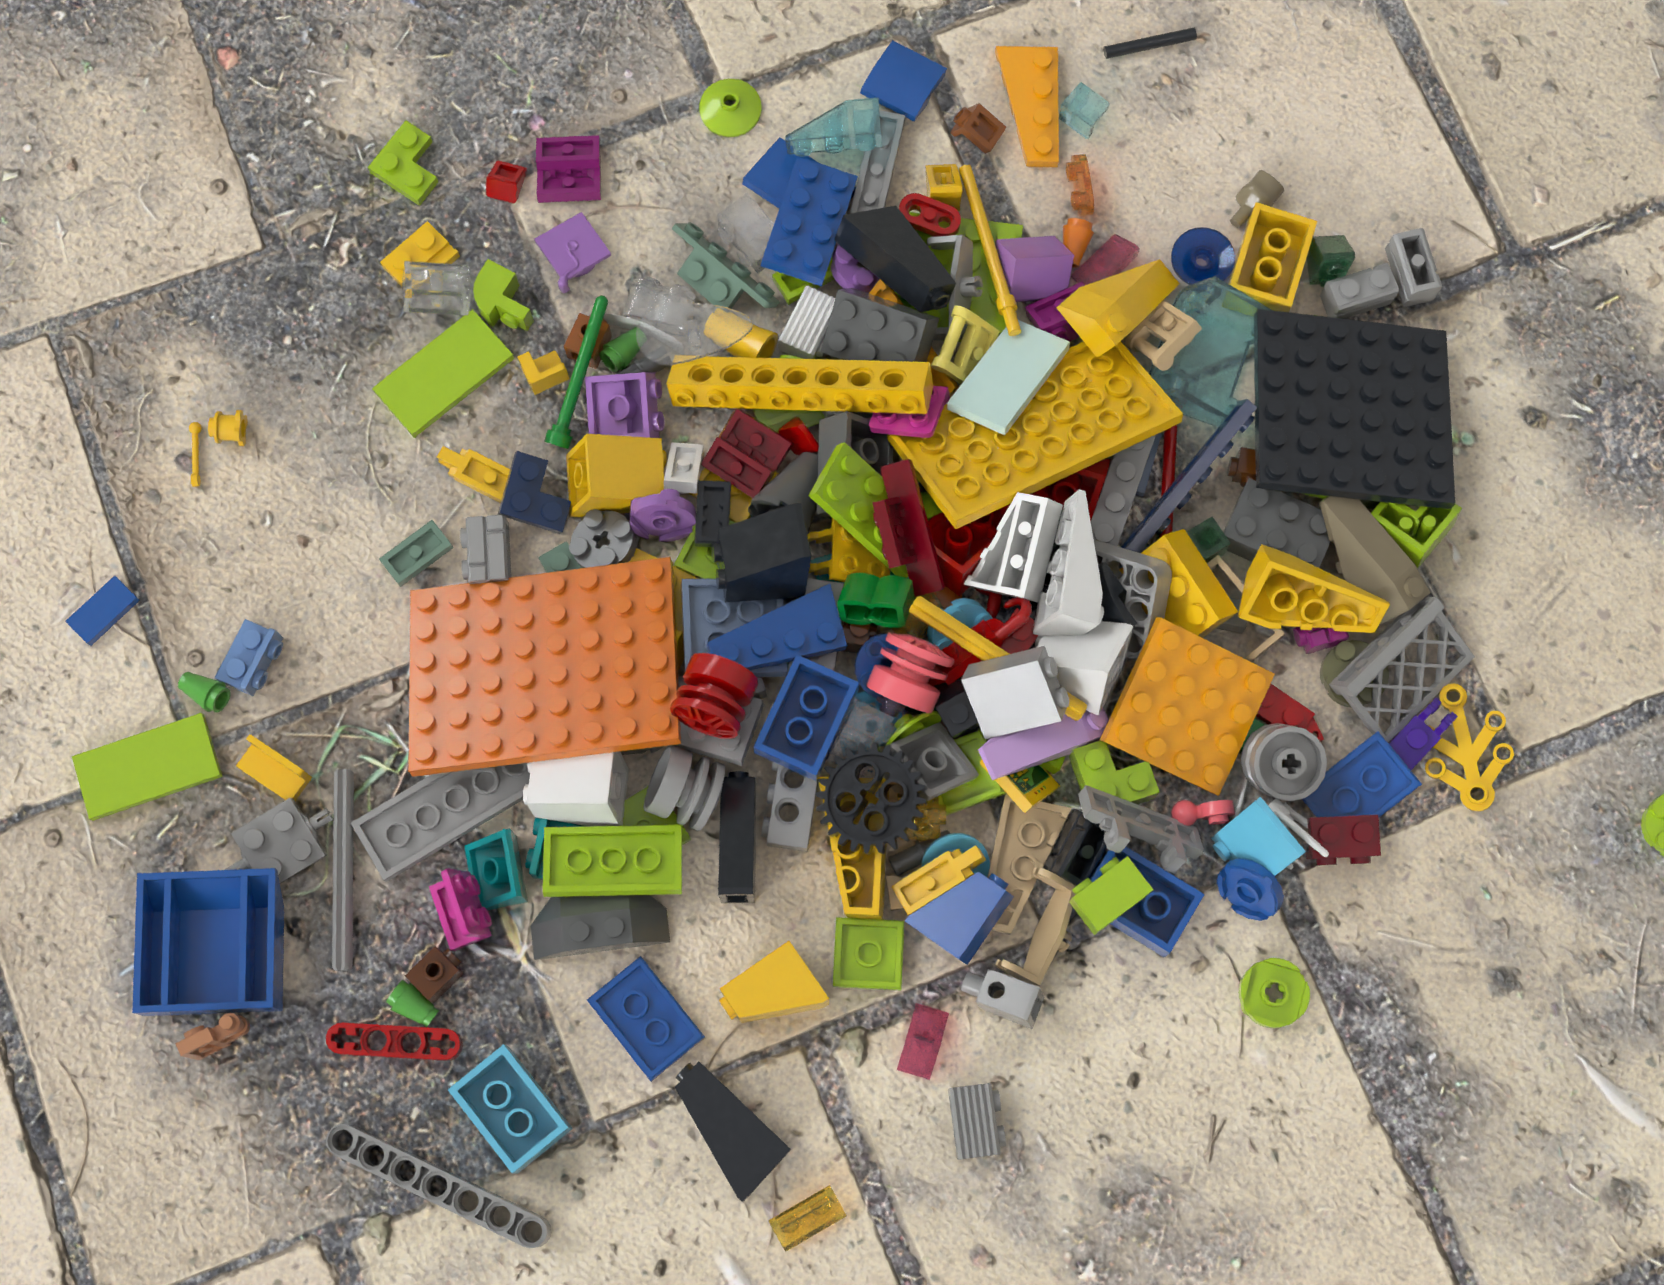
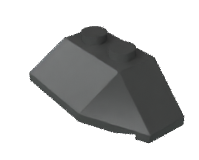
M651 895L551 897L531 924L534 960L670 943L667 908Z

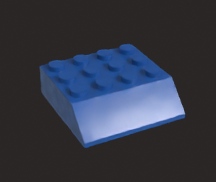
M276 868L137 873L132 1013L142 1016L283 1011L284 903Z

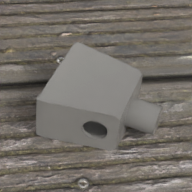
M990 969L987 971L985 978L968 971L961 991L977 997L976 1003L981 1009L1029 1029H1033L1045 998L1040 987ZM997 990L1005 991L1002 997L998 999L993 998V994Z

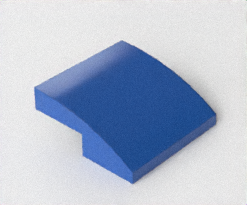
M892 40L864 82L860 94L898 114L905 115L906 118L915 122L928 105L931 94L945 77L947 68Z

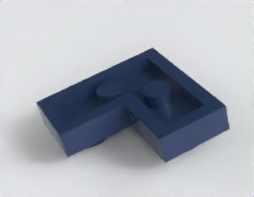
M516 451L497 515H505L506 518L561 534L565 526L571 501L540 492L548 460Z

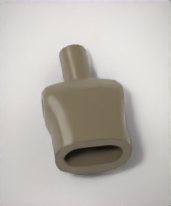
M1259 170L1252 180L1236 195V201L1241 208L1230 219L1231 224L1236 228H1240L1250 217L1256 202L1272 207L1275 201L1283 194L1284 187L1269 173Z

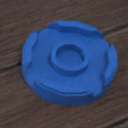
M1238 858L1230 860L1218 874L1217 886L1219 893L1224 901L1228 898L1233 904L1231 908L1236 913L1248 919L1262 921L1267 920L1269 916L1273 917L1282 906L1284 895L1281 885L1275 876L1264 866L1252 860Z

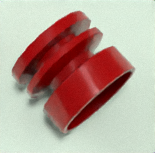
M695 653L691 657L683 675L684 682L687 685H682L678 688L676 692L677 698L670 707L671 714L674 717L678 716L681 723L700 733L717 738L734 739L738 736L741 729L740 723L744 721L746 716L745 710L742 707H746L751 703L759 684L758 678L750 670L728 658L709 653Z

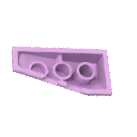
M1102 708L1099 715L1086 711L1078 721L1064 714L1061 722L990 738L978 751L991 779L995 780L1069 755L1075 748L1100 741L1109 719L1104 708Z

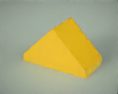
M957 164L925 165L927 197L953 206L960 211L962 183Z

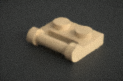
M1163 300L1127 336L1126 346L1134 352H1141L1152 360L1155 367L1165 371L1173 365L1174 356L1184 346L1191 343L1202 327L1195 319ZM1151 334L1165 342L1159 349L1147 341Z

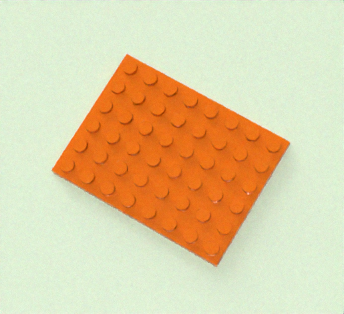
M671 557L510 577L506 581L479 584L464 583L410 590L408 772L412 777L681 744L680 721L678 716L674 717L670 711L672 702L677 698L676 692L679 688L674 578Z

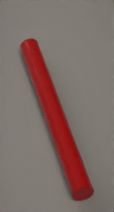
M1177 425L1164 430L1161 497L1175 481ZM1173 512L1168 516L1171 519L1170 524L1159 535V539L1163 535L1173 532Z

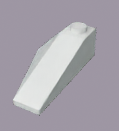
M1079 489L1064 503L1055 536V543L1060 546L1055 552L1052 561L1048 562L1046 573L1052 576L1047 593L1040 592L1037 603L1033 634L1038 636L1085 635L1101 623L1104 615V607L1101 606L1103 592L1086 492Z

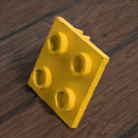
M833 518L830 529L809 532L807 534L808 542L816 540L817 544L832 542L831 560L810 563L809 573L814 572V575L829 574L830 580L844 583L847 575L852 573H867L879 578L890 575V570Z

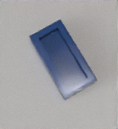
M114 575L65 622L88 645L92 646L140 600Z

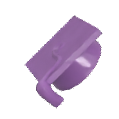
M582 212L534 239L559 275L558 287L562 293L570 291L568 280L588 274L596 264L611 256V252Z

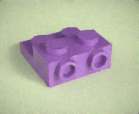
M642 372L585 377L589 434L660 438L659 431H663L665 422L663 413L661 411L658 412L657 398L662 396V384L660 379H656L655 373Z

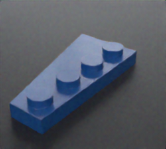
M830 583L707 643L709 654L728 658L741 664L748 670L794 661L796 654L809 658L846 650L847 647Z

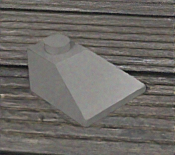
M941 722L890 744L893 750L892 756L901 750L905 753L902 763L911 759L916 763L910 772L920 771L923 774L922 778L916 783L927 786V790L919 794V797L927 801L965 784L979 775ZM885 773L883 777L888 780L890 773ZM901 785L891 787L895 793L904 794Z

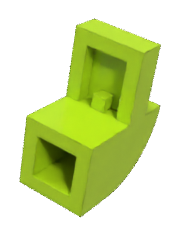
M487 259L478 273L473 286L474 298L481 316L492 327L495 326L500 318L510 328L517 329V327L528 331L534 322L530 309L512 300L520 286L516 273Z

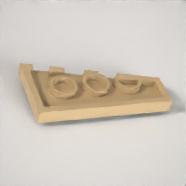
M1007 794L1004 795L987 878L993 873L1009 884L1005 890L1013 895L1014 898L991 931L1009 935L1012 933L1037 881V878L1032 875L1035 867L1038 869L1043 868L1071 808L1041 801L1024 813Z

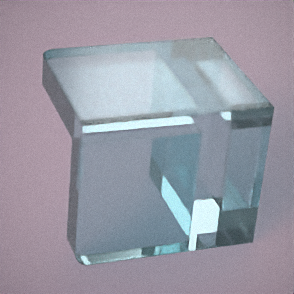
M1080 82L1061 104L1059 119L1085 139H1089L1093 133L1095 123L1108 110L1110 104L1088 86Z

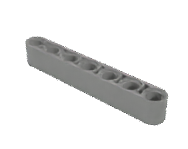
M340 1124L331 1128L327 1134L326 1146L335 1156L523 1247H541L550 1239L551 1226L543 1216L356 1126ZM349 1131L353 1137V1142L349 1149L343 1151L338 1145V1138L342 1132ZM380 1146L384 1151V1159L379 1165L374 1166L369 1160V1152L373 1147ZM406 1161H411L416 1169L414 1177L409 1181H405L400 1175L401 1165ZM437 1176L444 1177L447 1182V1189L441 1196H436L431 1190V1183ZM468 1191L475 1192L479 1199L478 1206L471 1212L467 1211L462 1205L463 1196ZM500 1206H505L510 1212V1221L504 1227L498 1226L493 1217L495 1210ZM531 1221L539 1223L542 1227V1235L536 1242L529 1241L525 1236V1228Z

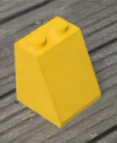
M586 434L566 454L569 501H571L569 507L570 517H583L587 512L594 509L600 511L611 510L620 514L630 513L631 501L634 498L660 494L664 490V468L667 460L666 452L662 450V438Z
M790 941L781 945L720 988L723 997L719 999L720 1004L731 1020L738 1017L741 1023L821 1009L829 1005V997Z

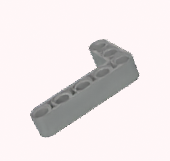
M1055 540L1049 562L1052 561L1055 552L1059 549V545L1055 543ZM1094 540L1098 565L1106 562L1124 587V590H1127L1125 606L1137 624L1133 627L1126 657L1138 658L1156 617L1163 619L1165 617L1172 571L1170 566L1161 559ZM1118 562L1123 566V574L1118 569ZM1148 571L1153 574L1154 583L1149 580ZM1142 603L1147 606L1148 615L1143 611ZM1136 635L1141 638L1142 646L1137 642Z

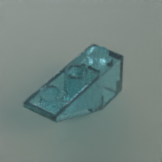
M879 98L846 100L787 134L785 141L788 155L808 156L815 152L837 154L843 150L858 149L860 151H870L875 147H882Z

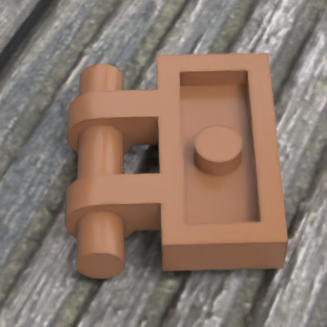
M227 1013L219 1019V1025L213 1028H204V1025L195 1027L183 1034L185 1039L175 1044L180 1056L202 1060L230 1046L231 1042L246 1035L250 1030V1022L244 1016Z

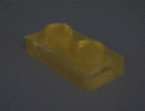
M829 1185L768 1221L786 1252L845 1218L847 1215Z

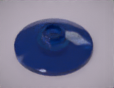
M1206 227L1193 228L1184 232L1174 243L1171 252V263L1177 276L1188 285L1197 288H1211L1223 283L1230 276L1235 265V252L1228 238L1219 231ZM1203 259L1207 265L1201 266L1196 263V260Z

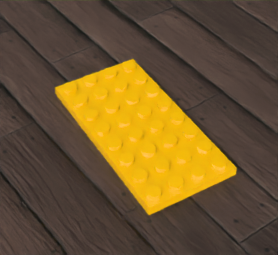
M1083 341L1069 348V351L1006 435L947 410V404L942 409L933 436L921 438L887 435L888 441L903 460H912L917 479L953 527L958 529L1011 504L1017 492L1030 495L1181 423L1183 413L1121 341L1098 358Z

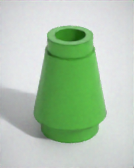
M634 327L632 330L604 344L603 350L599 353L600 358L608 369L616 373L620 369H625L647 342V338L639 328Z
M185 672L179 679L178 688L207 712H220L230 699V690L226 688L225 683L191 672Z
M403 979L386 1000V1003L392 1006L391 1011L425 1027L429 1026L439 1012L412 983L408 984Z

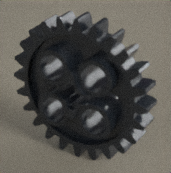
M877 742L872 743L870 751H867L864 744L859 743L858 753L856 754L847 747L845 748L847 756L845 760L836 755L834 756V760L838 765L835 769L829 766L824 767L826 772L830 774L829 779H818V782L826 787L825 791L815 793V796L824 800V803L817 806L816 810L827 813L820 823L822 825H833L828 832L829 836L834 837L841 834L838 841L839 845L844 846L851 840V851L857 852L861 844L863 845L864 853L867 855L871 854L873 846H876L880 854H885V844L887 843L897 850L898 843L896 839L901 837L909 842L910 838L906 831L908 828L918 831L919 828L913 822L914 819L925 818V815L918 810V806L928 804L926 799L919 797L920 793L927 790V786L916 783L922 778L923 774L920 771L910 772L916 764L912 759L902 763L905 756L903 751L900 750L892 756L893 750L891 745L887 744L884 750L880 752ZM867 766L874 767V779L869 783H861L859 779L861 770ZM887 772L890 773V777L888 778V780H886L879 788V785L881 784L884 774ZM894 785H901L904 790L903 797L897 802H890L887 797L888 790ZM868 792L871 794L876 792L875 796L879 799L876 805L873 803L868 804V800L865 798ZM846 795H854L856 799L855 807L849 812H843L840 807L842 798ZM865 809L860 822L855 825L853 823L854 819ZM874 814H882L884 817V825L878 831H871L868 826V821Z

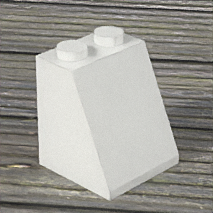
M1101 621L1098 626L1085 635L1038 636L1035 641V647L1045 646L1048 656L1054 658L1057 665V679L1060 687H1064L1067 692L1086 703V711L1099 715L1123 670L1133 626L1127 623Z
M620 751L527 763L530 779L529 784H525L523 789V801L525 805H528L534 817L583 826H623L629 769Z

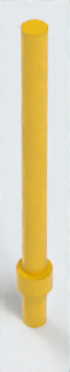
M963 165L959 168V172L998 297L996 299L999 314L1004 317L1009 336H1016L1021 333V328L1015 312L1018 309L1015 297L1010 294L972 167L971 165Z

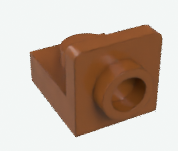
M978 103L969 108L963 107L953 119V122L956 124L950 133L954 137L963 134L986 154L991 152L1007 127Z

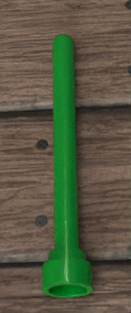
M603 295L598 296L595 300L557 423L552 425L551 430H547L544 442L566 449L570 447L573 438L570 436V422L608 305V299Z

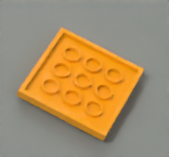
M1156 617L1100 740L1219 796L1275 673L1161 617Z

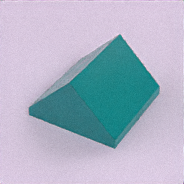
M503 829L464 846L468 872L476 877L481 892L478 894L482 907L492 910L528 902L518 840L511 829Z

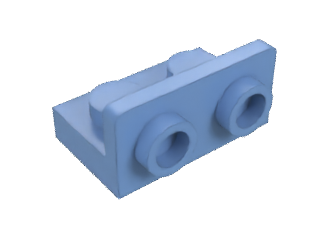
M245 619L215 679L254 696L256 690H260L267 680V669L271 661L276 660L282 651L283 637L277 630L267 629Z

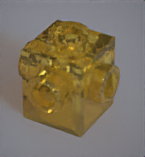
M897 793V801H899L903 794ZM937 796L928 800V804L918 806V810L925 815V818L914 819L913 822L918 826L919 830L915 831L908 828L906 833L910 840L927 841L940 837V825H946V805L939 804Z

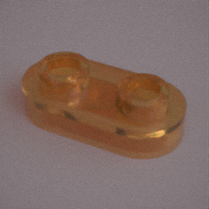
M1086 154L1072 155L1071 162H1066L1068 182L1073 181L1074 191L1071 192L1072 210H1078L1079 216L1093 215L1094 196Z

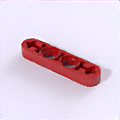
M342 1022L331 1026L326 1034L328 1048L332 1052L341 1055L450 1061L457 1058L463 1048L460 1035L446 1028ZM342 1029H345L347 1035L360 1037L359 1029H364L360 1038L362 1050H357L359 1044L355 1042H346L344 1048L340 1049V1043L334 1040L335 1035H341ZM375 1031H382L386 1036V1045L381 1050L373 1051L368 1045L369 1036ZM409 1033H416L421 1039L420 1048L413 1053L406 1052L402 1045L404 1037ZM433 1033L430 1039L432 1041H444L445 1035H449V1040L455 1042V1047L448 1049L446 1055H443V1049L430 1047L431 1054L427 1055L425 1054L429 1045L427 1034Z

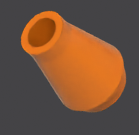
M1069 218L1067 225L1063 226V244L1074 254L1072 268H1079L1081 259L1094 234L1092 231L1093 224L1079 218Z

